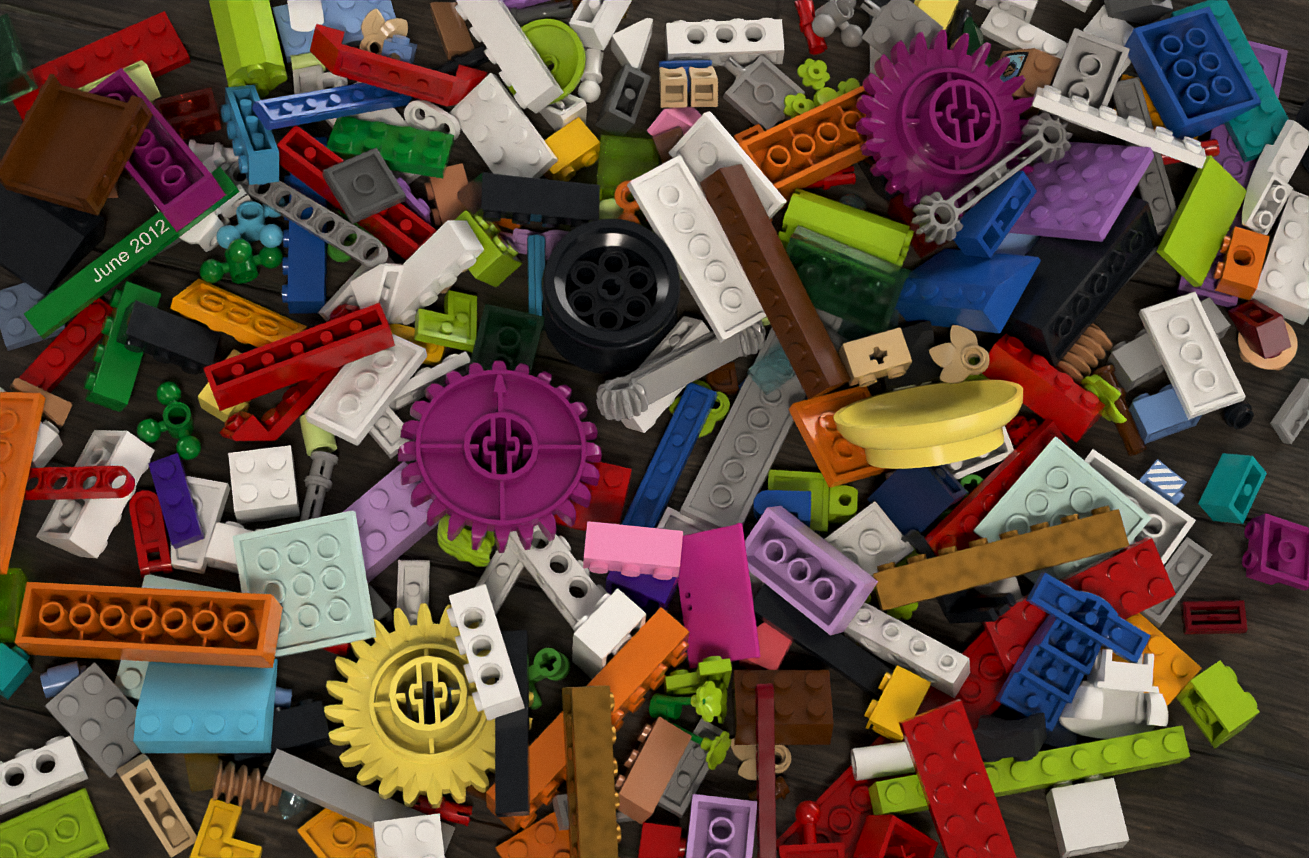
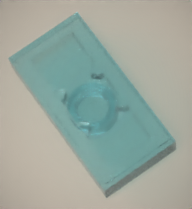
M782 346L754 364L747 372L766 396L796 375Z

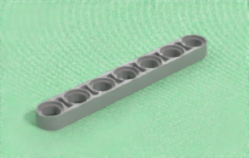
M238 161L230 166L227 176L235 186L240 184L250 197L368 268L373 269L377 265L386 262L388 258L387 248L377 238L280 180L279 182H271L270 188L266 193L258 194L260 185H249L247 178L243 181H237V175L240 172ZM290 194L292 196L290 203L285 207H279L280 199ZM312 207L313 213L311 217L301 220L302 211ZM330 220L335 221V226L330 232L322 233V227L326 222ZM357 234V239L353 245L344 246V240L348 235ZM372 247H379L378 255L372 260H367V251Z

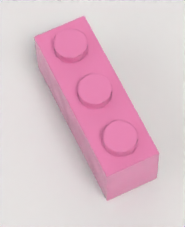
M587 521L583 568H589V571L598 574L607 573L609 570L619 571L622 575L629 577L649 574L653 575L656 579L670 580L672 577L679 576L683 531Z

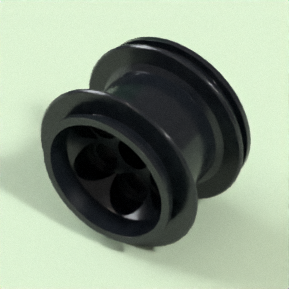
M595 220L580 225L567 233L553 249L545 265L542 277V322L546 335L556 351L573 365L593 373L613 375L637 370L677 323V306L680 299L681 283L672 253L655 233L642 225L627 220ZM587 278H590L592 280V282L588 284L581 283L583 280ZM637 282L643 288L637 289L632 287L631 284ZM607 291H614L615 295H608ZM586 305L590 310L580 312L576 307ZM632 310L641 311L643 314L641 316L634 317L631 316L629 312ZM609 321L615 324V326L604 328L601 326V323Z

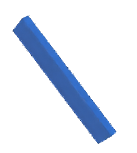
M358 83L255 101L252 110L267 130L405 106L409 104L412 97L366 83Z
M692 382L687 384L621 525L657 527L717 399V392Z

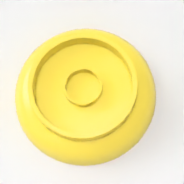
M988 379L964 380L957 384L945 382L925 384L889 391L853 402L838 410L834 414L833 419L837 430L847 441L865 448L866 461L872 466L889 469H909L944 465L978 457L1000 447L1004 443L1002 427L1018 414L1023 403V387L1010 381Z

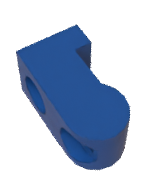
M765 490L758 493L754 498L753 512L757 521H759L767 507L782 506L810 528L811 491Z

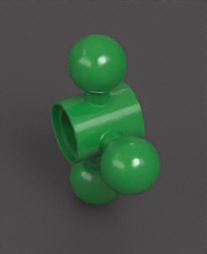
M235 239L224 252L226 262L220 263L215 259L204 261L200 266V276L208 283H216L221 280L224 273L230 272L233 283H247L258 277L257 265L262 264L268 269L276 268L281 264L283 254L278 247L268 248L264 246L258 255L253 256L252 247L248 241Z
M164 382L156 391L158 401L167 406L163 411V421L157 422L154 419H144L137 426V436L144 443H154L160 438L162 432L168 431L170 436L179 439L176 444V451L180 457L192 460L200 454L201 443L196 437L191 435L194 430L191 411L186 404L178 402L181 398L179 386L174 382ZM176 417L186 418L182 424L175 425L171 423Z

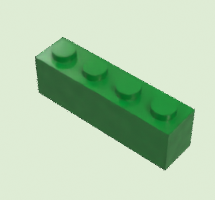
M128 281L120 289L115 288L109 302V306L113 307L111 316H106L101 328V333L105 334L102 344L98 343L92 357V361L96 362L94 372L89 371L84 383V389L88 390L85 397L86 401L121 412L128 405L143 352L129 351L124 347V344L116 342L125 309L137 300L157 308L161 293Z

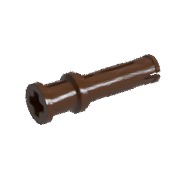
M1107 365L1093 371L1089 377L1096 374L1121 393V396L1114 404L1127 420L1124 423H1115L1125 444L1128 455L1134 456L1142 453L1147 447L1141 438L1137 425L1124 399L1126 391L1120 387L1114 374L1116 368L1114 365Z

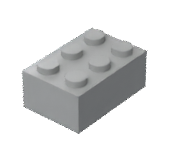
M1074 28L1051 86L1061 90V95L1071 99L1073 95L1087 99L1089 101L1088 105L1099 109L1101 105L1107 107L1130 49ZM1059 116V118L1063 120L1069 121L1071 123L1077 124L1079 126H1082L1095 132L1098 131L1096 129L1090 128L1088 126L1082 125L1080 123Z

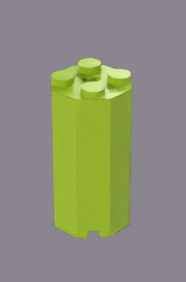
M209 0L228 87L255 85L259 98L267 96L269 91L288 79L269 0Z
M796 188L782 222L783 232L779 231L778 237L789 254L889 287V285L896 286L914 231L909 230L910 226Z

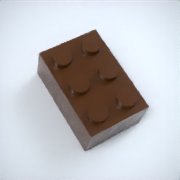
M734 670L732 683L734 745H756V684H773L775 745L831 744L834 722L829 670Z

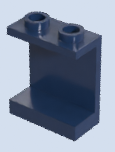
M944 465L897 469L867 500L871 504L875 501L903 536L912 529L924 536L923 531L949 506L960 501L968 492Z

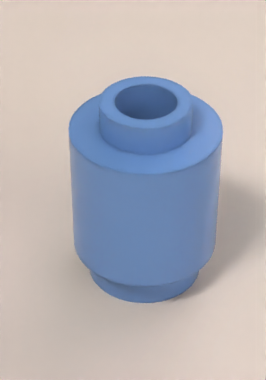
M78 661L47 668V672L41 673L40 678L46 699L55 697L87 669L86 665L80 666Z

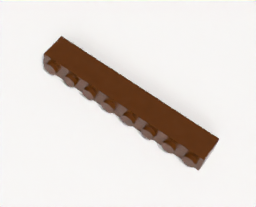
M739 164L718 169L701 181L700 185L808 399L831 393L851 379L743 165Z

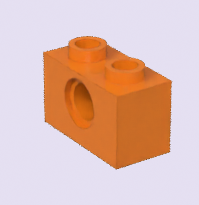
M1236 226L1230 236L1225 235L1220 247V253H1224L1223 261H1218L1213 275L1214 279H1218L1215 291L1250 301L1258 287L1270 236ZM1234 260L1242 261L1245 266L1238 265Z

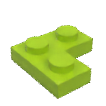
M448 290L444 299V314L418 309L415 314L414 340L473 352L475 349L477 336V296Z
M711 656L698 663L696 672L688 673V670L671 672L670 676H666L664 679L665 695L679 696L696 693L697 689L702 687L706 681H713L716 688H719L720 683H725L726 688H728L732 673L730 658L722 659L721 656Z

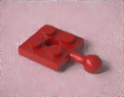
M810 800L799 803L795 810V817L803 825L804 844L778 846V858H845L844 842L817 844L815 824L821 817L820 807Z

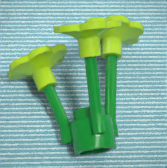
M706 681L702 687L697 689L696 695L692 697H675L659 693L653 695L649 706V713L652 718L657 719L661 717L691 735L690 740L699 744L701 749L708 752L706 762L709 769L714 770L718 764L724 761L726 751L731 745L728 732L723 731L714 740L707 737L703 739L671 721L680 717L682 705H692L705 722H712L714 716H717L718 723L723 724L724 717L727 714L726 703L728 697L725 683H720L719 688H716L713 681Z

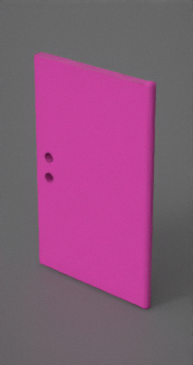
M742 523L683 535L678 586L684 627L690 632L688 638L689 647L687 648L689 668H697L698 663L711 656H721L722 659L730 658L731 662L749 658H760Z

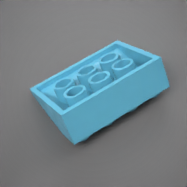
M274 659L273 668L149 662L136 709L133 742L141 753H271L278 660Z

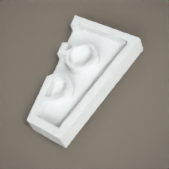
M187 476L205 539L175 549L171 544V565L175 569L204 574L207 566L205 555L215 524L221 521L230 486L224 482Z

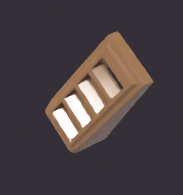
M15 378L9 388L13 392L41 393L46 398L42 416L59 429L63 426L71 410V402L19 378Z

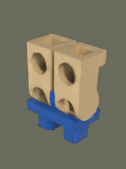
M711 60L659 61L661 108L687 107V92L690 93L691 107H718V77Z

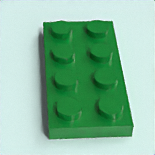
M339 117L336 119L326 147L344 161L377 148L390 170L443 179L453 148L454 135L445 134L441 131L415 129L410 126L389 125L379 121L359 120L354 117Z

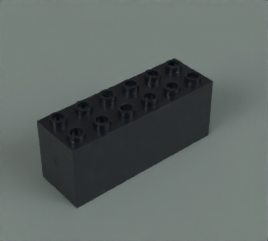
M1131 195L1103 242L1041 236L1032 249L1024 255L1039 257L1041 262L1001 333H994L997 341L1007 333L1011 337L1019 339L1026 348L1036 355L1044 357L1055 368L1160 242L1149 202Z

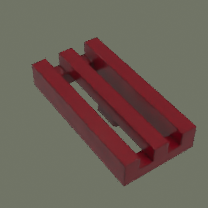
M1244 600L1182 602L1180 605L1181 611H1183L1184 635L1246 633L1248 630ZM1238 610V614L1191 615L1190 611ZM1238 621H1239V623H1240V624L1192 625L1193 622H1238Z

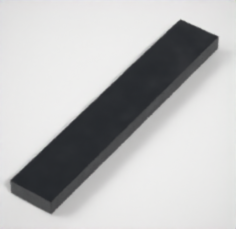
M762 583L753 597L755 616L879 701L883 693L882 690L878 689L886 672L893 674L894 670L842 634L829 635L769 586Z
M527 630L501 631L525 708L495 718V814L497 818L530 815L529 634Z

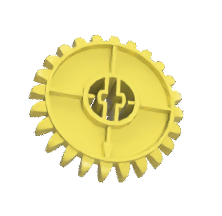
M421 603L418 611L417 625L410 626L403 611L400 608H396L394 610L395 631L390 634L374 618L376 638H373L375 643L372 646L364 640L351 643L352 650L359 659L357 663L339 656L335 659L337 670L343 677L348 679L347 683L327 681L326 684L328 693L335 699L343 701L341 705L324 707L325 717L328 720L344 724L343 727L328 733L330 742L333 745H350L351 747L340 755L341 764L344 767H354L362 764L363 768L356 777L360 785L366 786L378 779L381 782L379 786L380 798L386 800L392 797L396 790L403 792L404 805L407 807H413L419 795L427 796L431 808H439L443 794L448 793L451 794L458 804L466 801V787L473 785L476 790L484 793L490 788L486 775L490 771L495 774V719L488 721L484 710L478 712L472 693L477 692L475 682H468L463 665L469 663L466 654L460 655L455 637L459 636L460 632L458 627L452 628L446 611V609L452 608L449 604L442 614L440 624H433L431 613L426 603ZM479 622L472 623L468 628L475 629L479 627ZM482 650L477 656H486L490 650ZM495 677L487 680L485 684H495ZM432 681L434 688L435 723L431 725L425 724L423 682ZM446 686L453 688V690H451L453 714L450 716L448 691ZM408 690L410 710L413 721L405 716L408 715L405 695L406 691ZM529 692L530 707L534 702L533 692ZM529 717V730H530L531 727H532V718Z

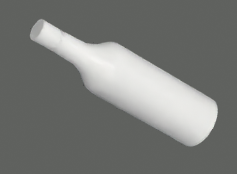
M905 741L851 749V766L856 781L916 773Z

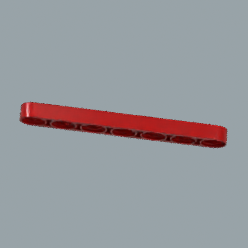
M123 466L30 468L27 482L32 478H38V484L32 490H25L23 500L123 498L134 490L135 479ZM122 475L126 476V481L121 487L112 488L115 478ZM61 477H67L66 485L61 489L55 490V482ZM97 477L93 487L83 489V483L87 478Z

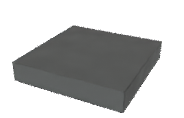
M377 148L323 170V178L351 224L404 202L406 199L404 191Z

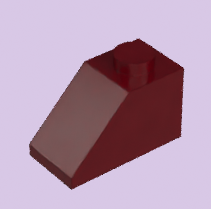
M1252 299L1228 310L1230 318L1250 350L1262 358L1277 357L1282 351L1292 347L1283 315L1258 300Z

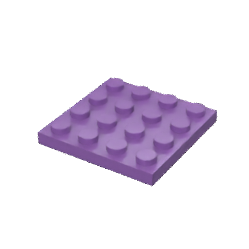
M1069 142L1072 146L1065 152L1064 157L1058 161L1054 160L1050 164H1044L1041 156H1039L1033 165V172L1027 175L1037 192L1009 233L1103 242L1154 158L1151 147Z

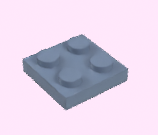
M27 283L0 290V330L8 351L43 340L24 316V313L46 296ZM65 324L45 339L58 336L66 328Z

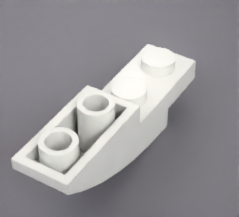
M1286 121L1274 145H1265L1253 170L1242 211V225L1250 231L1268 235L1293 189L1288 182L1309 146V131L1296 121Z

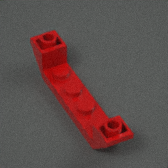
M319 24L315 26L310 52L334 75L447 107L457 105L487 76V72L460 64L456 76L347 46L342 44L344 31Z
M348 304L340 305L331 312L328 321L358 311L360 308ZM344 365L302 380L297 386L288 389L282 396L283 400L275 408L268 410L262 416L261 423L253 414L239 411L225 421V427L219 433L222 437L234 441H276L327 388Z

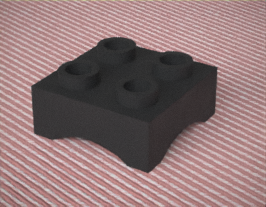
M925 321L901 328L912 363L905 370L906 373L900 377L889 379L887 375L879 378L883 393L910 385L920 386L922 383L930 381L931 383L943 382L940 381V374L943 368L938 366L929 354V349L936 346L931 322ZM889 330L874 331L871 333V335L886 332Z
M1033 713L1019 720H1005L994 715H981L977 729L972 730L983 762H996L1001 760V758L1013 757L1015 761L1031 760L1037 756L1047 738L1045 713Z

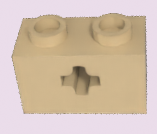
M901 327L843 343L838 352L851 379L849 381L850 386L859 384L860 387H866L876 383L877 378L887 375L889 379L900 377L906 373L905 370L912 363ZM872 355H874L875 359H882L881 363L878 364L877 360H870Z

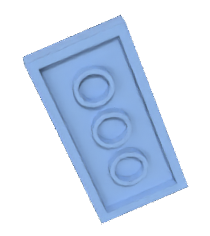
M321 0L324 23L322 25L344 31L342 44L351 47L359 46L364 38L361 24L370 11L378 9L385 22L396 18L391 0ZM288 4L272 7L287 63L291 62L290 55L311 53L310 48L315 29L309 32L293 30L290 24Z

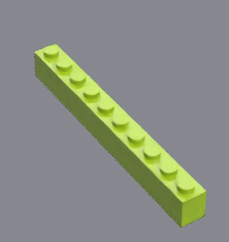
M1182 725L1038 752L1036 757L1028 761H1015L1013 757H1008L996 762L983 763L995 797L1053 787L1054 784L1072 781V783L1080 782L1092 776L1102 775L1107 777L1177 764L1189 758L1190 753ZM917 774L878 781L868 788L874 815L898 816L929 810Z

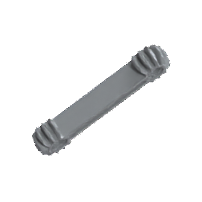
M1043 112L1039 116H1033L1021 130L1027 137L1026 142L950 198L943 200L940 192H934L931 196L926 195L922 197L919 201L920 204L916 205L912 210L917 216L912 219L911 223L919 224L920 227L917 229L916 234L925 233V242L935 240L936 244H942L946 240L951 241L956 238V232L962 230L963 227L958 220V215L1038 156H1041L1044 164H1050L1054 160L1058 161L1064 157L1065 152L1072 146L1067 140L1073 134L1065 130L1068 122L1060 123L1058 115L1050 116L1048 112ZM1043 133L1048 136L1050 143L1044 139ZM1026 148L1030 150L1031 153L1027 158L1012 169H1007L1006 163ZM974 186L980 189L977 195L959 208L954 206L955 200ZM934 212L939 214L942 224L936 221Z
M762 320L721 343L715 333L711 331L625 377L619 378L617 376L616 379L605 381V384H601L598 387V392L596 393V402L601 415L605 416L607 420L616 419V421L622 419L629 420L633 416H640L641 412H645L648 409V405L738 357H747V355L758 353V350L765 347L766 332Z

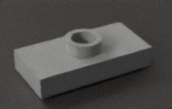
M1300 379L1270 423L1281 441L1286 444H1292L1309 419V379Z

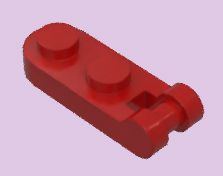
M149 490L139 491L132 496L129 502V510L141 577L144 578L145 575H151V573L163 571L164 574L173 572V566L171 565L165 521L158 496ZM159 551L161 559L149 561L148 553Z

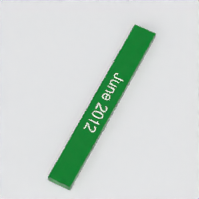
M219 166L211 174L226 195L181 230L176 232L159 211L26 311L24 316L40 337L44 340L240 191L223 169Z

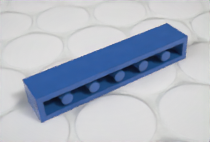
M327 137L315 138L325 147L327 146ZM290 173V176L284 177L286 185L328 209V201ZM291 195L289 197V202H284V207L290 203L292 197ZM312 207L302 211L301 220L311 217L313 213ZM289 220V230H283L284 248H288V257H283V275H288V284L282 285V302L288 303L290 314L318 313L326 304L327 243ZM327 222L322 227V233H327Z

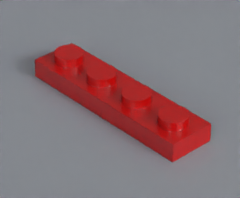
M100 298L91 303L68 324L24 371L19 379L51 393L105 335L101 333V328L106 316H111L113 308Z

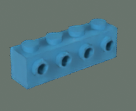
M255 85L226 87L225 105H221V117L223 123L227 122V135L229 139H232L234 156H238L240 173L246 174L249 185L279 182V150L271 130H267L252 110L255 101L260 100Z

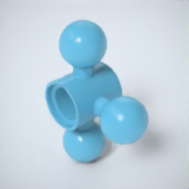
M283 197L279 201V207H284V202L286 201ZM247 201L240 204L236 209L238 225L235 227L225 225L218 230L216 235L218 244L225 249H228L229 244L233 240L241 239V237L251 242L260 240L265 247L275 248L283 241V231L275 224L266 225L265 218L268 216L277 218L282 215L264 204L261 205L255 201Z

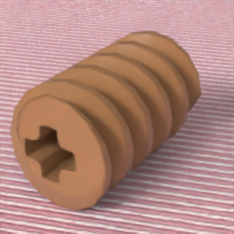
M1092 323L1055 369L1069 375L1076 384L1081 385V381L1084 379L1083 376L1091 374L1090 367H1097V359H1104L1106 355L1104 350L1110 351L1113 345L1107 335L1097 325Z
M220 760L213 782L212 795L213 800L216 801L221 793H225V802L227 804L231 802L234 796H237L239 807H242L245 801L249 799L251 810H255L261 802L263 803V812L267 814L272 805L277 807L282 788L264 781V776L261 779L259 768H254L250 775H248L246 765H241L238 771L235 772L234 762H228L223 769L222 760Z

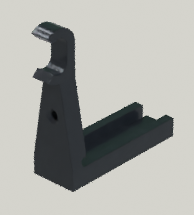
M912 529L901 538L903 542L906 543L908 541L911 543L918 555L926 554L927 559L936 557L925 538L918 531ZM962 590L936 597L944 616L950 624L995 622L1010 607L1017 603L1011 593L969 595L967 590Z

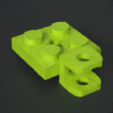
M769 471L768 490L811 491L810 529L814 532L815 530L820 531L819 535H827L828 524L844 525L856 516L858 490L856 488L846 485L829 488L822 473Z

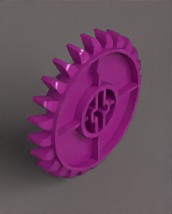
M940 30L932 38L928 50L924 34L919 32L910 41V55L903 41L900 40L890 51L892 62L885 54L875 62V72L879 77L870 72L863 80V87L871 96L862 95L857 99L856 105L861 113L866 114L865 118H861L856 123V131L862 135H867L868 140L860 147L862 155L873 156L876 162L870 168L873 176L884 175L888 180L885 190L890 195L898 190L904 194L903 203L910 209L918 204L922 197L926 195L931 196L934 192H940L943 200H947L1026 142L1021 140L1025 136L1021 130L1028 124L1029 120H1020L1019 115L1032 106L1034 97L1014 100L1012 94L1020 88L1026 78L1022 75L1005 82L1000 79V76L1010 62L1008 57L998 60L990 67L985 65L984 63L991 48V44L988 42L980 46L971 55H967L968 33H964L955 40L950 50H948L946 30ZM1026 148L1006 163L1007 169L1010 170L1021 162L1018 157H1028L1031 153L1030 150ZM1027 164L1019 171H1024L1027 176L1033 172L1034 167ZM974 186L955 200L954 206L959 208L977 195L980 189ZM985 195V196H984L983 198H981L979 201H977V202L974 203L972 206H970L968 209H966L965 212L969 211L972 207H974L977 203H979V202H980L982 199H984L987 195ZM963 212L958 215V219L963 216Z
M494 361L492 370L484 371L480 364L473 363L469 364V373L464 377L454 370L447 373L445 381L447 386L445 388L439 384H431L426 388L425 396L430 403L415 401L412 404L410 416L420 421L411 420L405 422L401 428V438L416 440L406 442L398 449V461H415L408 464L402 470L401 484L406 485L421 480V483L415 487L411 494L410 504L412 507H416L429 499L433 500L427 512L426 524L428 526L434 525L446 514L451 516L447 532V539L453 541L460 534L465 525L472 527L471 547L473 550L479 549L487 531L494 532L495 543L499 553L505 552L509 534L512 531L517 532L523 548L530 550L533 540V526L536 525L539 526L542 533L551 542L555 539L556 534L555 514L570 527L575 524L576 511L570 499L585 508H588L590 505L591 494L588 488L580 481L597 486L599 481V471L593 465L586 463L601 462L602 451L598 445L586 442L596 439L598 430L594 423L580 421L587 416L588 409L583 402L570 404L569 400L572 389L567 385H560L557 388L550 385L551 374L544 371L539 373L537 377L529 375V366L522 363L517 365L515 371L507 370L503 361ZM495 444H502L503 475L496 474ZM482 448L481 460H480V466H479V465L477 464V461H478V453H479V449ZM520 453L522 455L520 469L517 470L518 457Z

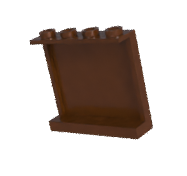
M50 74L45 84L40 88L32 107L27 111L19 130L13 136L5 155L0 160V182L6 190L98 216L153 114L140 97L132 95L128 103L63 86L54 74Z

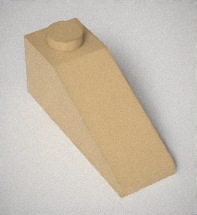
M145 753L140 754L116 770L171 858L195 843L197 835Z

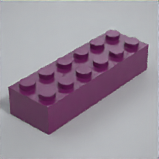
M122 68L89 91V93L127 103L132 95L144 100L152 112L153 116L124 168L176 232L226 195L213 175Z

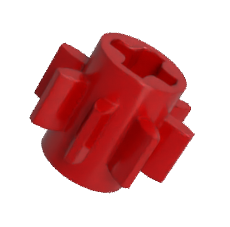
M1017 416L1006 424L1005 428L1014 450L1039 427L1034 418L1027 421L1024 416Z

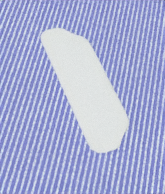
M287 0L290 24L293 30L309 32L315 29L316 24L322 25L324 23L321 0Z

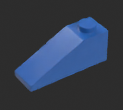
M1024 171L1016 172L965 213L960 220V223L963 225L962 230L956 232V238L953 239L964 255L991 259L1037 192Z

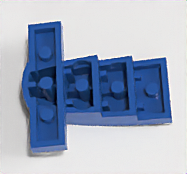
M1041 572L1026 601L1049 615L1020 655L995 700L1025 718L1033 713H1045L1046 730L1053 731L1066 703H1072L1084 675L1090 674L1101 646L1113 650V653L1128 662L1137 664L1151 635L1117 616L1118 613L1103 598L1082 590H1074L1046 572Z

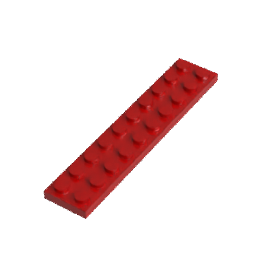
M986 629L962 653L970 660V674L955 698L930 685L915 716L959 699L962 700L971 729L976 730L981 715H992L1002 705L995 699L1008 675L1005 674ZM880 735L870 746L894 743V741ZM850 766L815 801L821 810V817L815 824L817 844L844 842L845 858H853L867 815H874L868 788L878 781L916 775V773L856 781L852 766ZM797 820L776 840L777 851L780 845L804 844L803 825Z

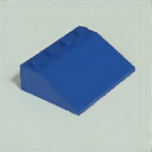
M1210 7L1134 28L1124 46L1130 49L1128 53L1129 59L1164 125L1173 132L1172 136L1183 140L1184 136L1190 138L1200 136L1261 104L1260 98Z
M944 249L904 276L890 302L907 323L918 324L930 321L932 326L951 328L952 325H959L969 330L1001 333L1041 260L1039 257L1000 253H994L990 259L964 255L961 250Z

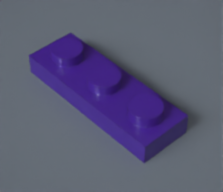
M176 453L148 463L172 546L178 549L205 539L180 455Z

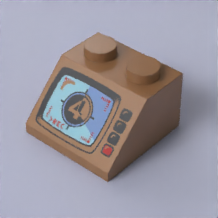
M1035 48L1003 51L999 60L1008 57L1010 62L1000 76V79L1005 82L1011 78L1024 75L1026 78L1025 82L1012 94L1014 100L1033 97L1037 86L1040 88H1044L1045 85L1051 86L1061 59ZM1031 106L1019 116L1029 120L1033 116H1037L1040 109Z

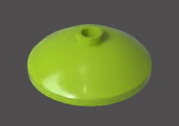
M554 19L532 21L521 27V29L547 68L549 65L554 64V68L550 72L564 92L550 103L553 104L567 97L580 82L586 62L585 49L578 34L567 24ZM513 86L508 87L513 95L517 93Z

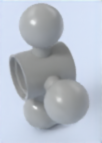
M830 0L815 11V18L812 22L813 32L819 37H828L834 32L835 28L839 27L841 29V41L845 46L853 48L860 45L863 41L861 38L863 36L862 29L857 25L847 22L854 15L853 9L856 6V0Z

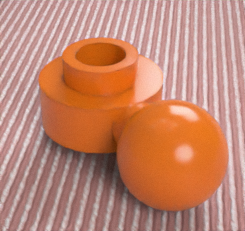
M627 180L619 184L615 190V201L623 209V214L617 219L627 220L640 225L635 211L641 208L636 200L628 202L627 196L631 192L627 184L632 180Z

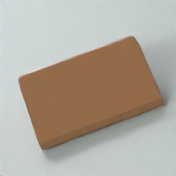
M432 2L430 3V13L448 61L456 54L461 55L474 49L466 23L455 9L458 3Z

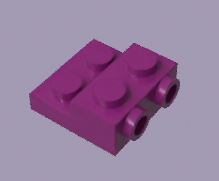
M1266 513L1252 518L1244 530L1245 537L1249 539L1248 550L1242 557V566L1246 568V577L1269 585L1282 583L1303 591L1308 590L1309 528Z

